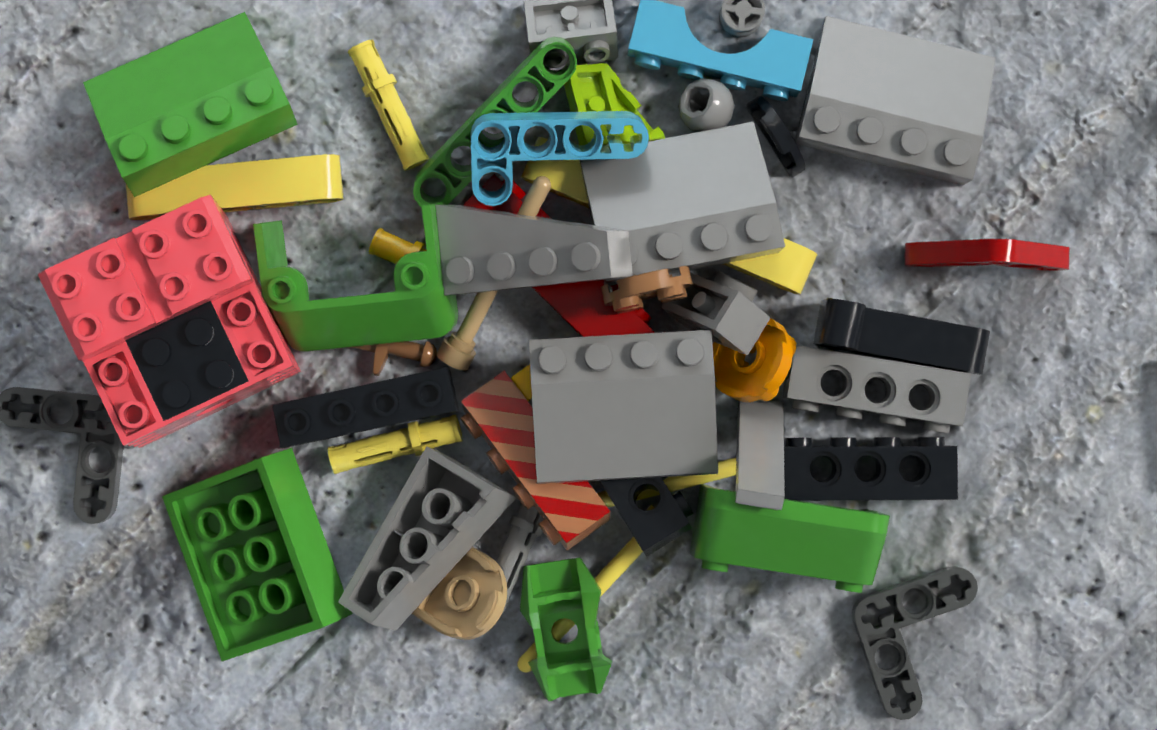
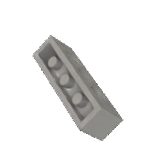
M796 345L791 367L785 379L783 398L793 400L792 408L818 412L819 404L837 407V416L862 419L863 411L880 414V423L906 426L907 418L924 421L923 430L949 433L950 425L963 426L971 373ZM829 370L837 372L843 381L841 391L835 396L827 395L821 388V378ZM873 377L880 379L886 387V394L878 403L871 402L865 395V385ZM915 385L923 386L929 394V402L921 410L913 408L908 398L910 390Z

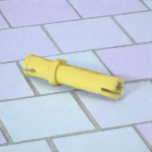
M374 40L364 41L349 49L348 54L351 56L365 85L362 87V91L365 97L371 98L399 156L404 171L427 162L430 158L426 154L411 119L394 87L397 81L393 74H388L375 47Z
M455 414L418 424L417 421L408 423L407 428L356 440L347 444L328 447V457L333 473L339 474L350 469L364 467L415 453L416 457L421 456L426 446L433 449L443 445L463 442L459 420Z

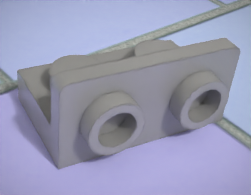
M612 0L524 1L530 53L545 39L561 37L567 40L573 47L577 64L587 62L601 63L605 60L618 58L617 29ZM551 49L544 56L543 63L549 69L558 68L567 64L569 56L562 49Z

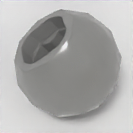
M704 78L690 83L682 92L678 104L682 121L690 130L695 132L725 127L731 120L735 107L731 92L722 82Z

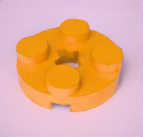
M770 318L759 339L749 352L754 353L757 350L756 358L751 365L745 361V354L713 342L714 371L717 380L715 385L722 393L741 402H754L757 400L767 402L772 400L777 395L780 385L790 370L792 358L796 351L795 339L788 335L782 324Z

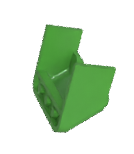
M445 202L421 205L427 251L406 254L397 262L394 268V292L309 300L308 285L305 277L297 269L288 267L282 220L253 224L262 296L288 345L298 351H315L433 339L450 333L458 321V307L456 295H444L435 205H445Z
M700 484L690 554L694 558L702 560L701 568L728 572L729 564L835 580L836 589L862 593L863 585H873L888 532L890 515L869 509L861 511L784 499L782 510L735 503V491Z

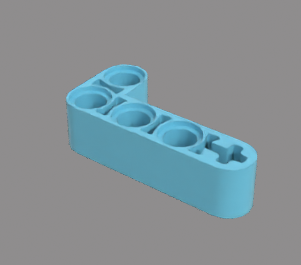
M629 111L484 114L475 120L471 129L473 194L478 201L488 206L501 205L507 201L513 188L512 161L630 159L638 157L648 146V130L641 118ZM586 125L594 130L591 142L582 146L575 145L569 139L571 131L577 126ZM606 125L609 134H621L624 131V126L631 125L634 133L638 135L631 136L629 144H623L620 136H606L608 145H602L603 134L600 126ZM541 126L547 129L549 138L546 143L541 146H531L526 143L524 134L529 128ZM487 127H496L502 131L504 139L495 147H486L478 139L480 132ZM489 172L499 173L505 179L502 188L497 191L485 190L479 181L484 174Z

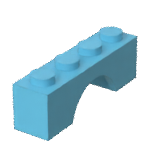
M640 0L627 56L634 57V63L644 68L659 70L662 64L678 68L677 74L685 78L699 80L704 75L721 79L720 82L729 89L745 91L747 85L763 89L762 95L767 98L788 101L789 96L797 97L801 92L814 39L770 29L757 45L746 51L733 54L719 53L705 47L694 37L688 26L684 7L656 0Z

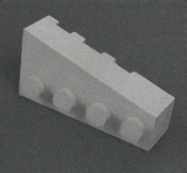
M435 205L444 295L470 294L633 276L628 230L480 209L464 205Z

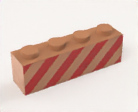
M505 370L461 400L465 415L460 419L474 439L482 435L491 448V450L486 452L488 458L501 475L508 470L517 483L512 488L514 493L527 510L533 506L544 519L539 523V526L553 545L561 542L568 551L610 520V510L588 481L537 484L533 408Z

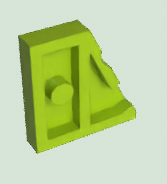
M607 63L576 65L575 72L564 84L571 112H633L644 122L648 130L649 141L665 139L664 133L659 126L653 130L638 110L642 105L631 92L622 87L620 78ZM586 125L575 127L580 146L591 142L594 136L592 128ZM606 125L600 126L603 134L602 145H608L606 136H620L623 144H629L630 137L638 135L634 133L631 125L624 126V131L621 134H609Z

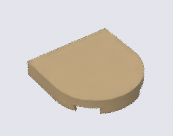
M472 546L412 614L446 636L459 640L478 638L487 633L497 623L504 610L507 600V582L504 572L494 559Z

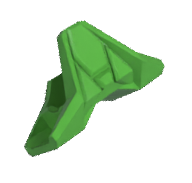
M581 557L526 565L523 569L520 612L533 629L537 658L528 663L544 697L548 701H553L559 697L585 693L600 694L612 665V660L603 655L599 626L596 620L602 590ZM563 618L572 620L578 628L576 637L567 643L557 641L551 632L553 624Z

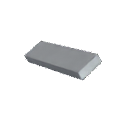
M761 400L754 402L739 401L737 408L735 503L782 510L785 497L783 402L773 400L767 402Z

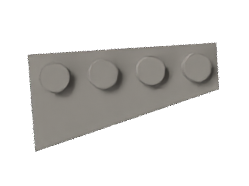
M426 446L338 603L372 625L396 631L517 497L452 457Z

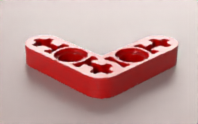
M1015 239L905 243V266L955 267L996 265L1029 270L1063 271L1069 270L1070 247Z

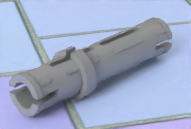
M522 504L517 515H512L509 521L512 527L496 561L503 570L507 582V600L502 613L506 610L505 608L511 593L518 581L536 537H541L543 533L539 523L544 519L534 506L527 510Z

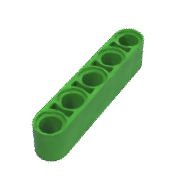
M550 37L542 41L424 164L415 176L413 189L414 199L420 207L421 205L445 202V205H448L471 182V164L465 166L457 164L452 159L451 153L459 146L471 148V129L477 118L489 113L538 112L571 78L576 70L577 59L573 47L567 40L561 37ZM557 48L565 51L569 58L567 64L562 69L550 70L543 63L544 56L551 49ZM528 81L537 87V95L533 100L520 102L515 99L512 91L519 82ZM483 129L478 139L486 147H495L502 142L504 134L502 132L491 134ZM428 178H438L445 184L446 190L440 196L433 197L425 194L421 185Z

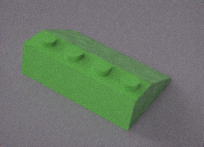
M245 12L83 82L105 141L122 179L134 197L298 125L290 103Z
M292 448L258 458L162 496L221 661L321 629L353 614L352 611L338 603L344 589Z

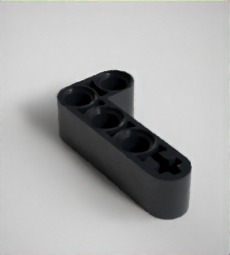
M826 298L821 300L813 344L837 350L982 375L990 331L866 308V305L857 302Z

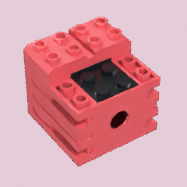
M211 195L198 198L132 229L127 234L103 242L38 274L78 360L83 361L123 446L128 445L130 447L142 448L301 373L288 343L284 339L263 299L261 286L227 215Z

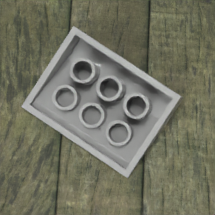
M826 16L795 142L798 145L965 185L974 178L984 137L996 58Z
M754 121L649 141L645 151L635 158L580 160L592 225L629 231L633 276L667 268L669 274L680 272L679 267L689 266V269L693 270L775 254L785 247L777 203ZM627 277L603 279L604 285H616L617 280Z
M711 330L529 340L537 484L718 474L715 373Z

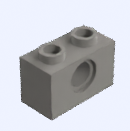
M691 273L693 285L685 288L687 297L663 303L661 308L688 330H711L713 342L748 356L771 317L739 291Z

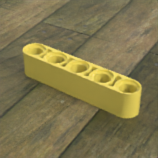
M334 154L206 165L136 197L133 196L126 185L129 220L155 219L208 195L214 198L225 213L331 203L344 199L340 155Z

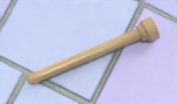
M539 176L534 180L517 214L537 216L551 188V182L547 177ZM498 291L479 292L476 294L458 332H452L450 337L444 338L437 352V357L442 362L458 370H468L476 355L474 350L476 343L473 339Z

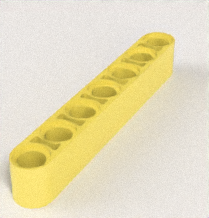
M537 137L534 146H541L548 139ZM580 160L527 161L521 175L523 180L533 184L537 177L545 176L551 182L549 192L589 208ZM784 238L785 247L779 253L724 263L723 265L790 293L801 295L818 254Z

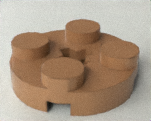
M689 266L679 267L681 276L672 277V274L669 275L667 268L617 280L619 290L612 291V287L608 284L603 285L601 291L605 306L613 305V310L619 314L644 308L642 300L658 297L661 303L684 299L687 297L685 288L693 285Z

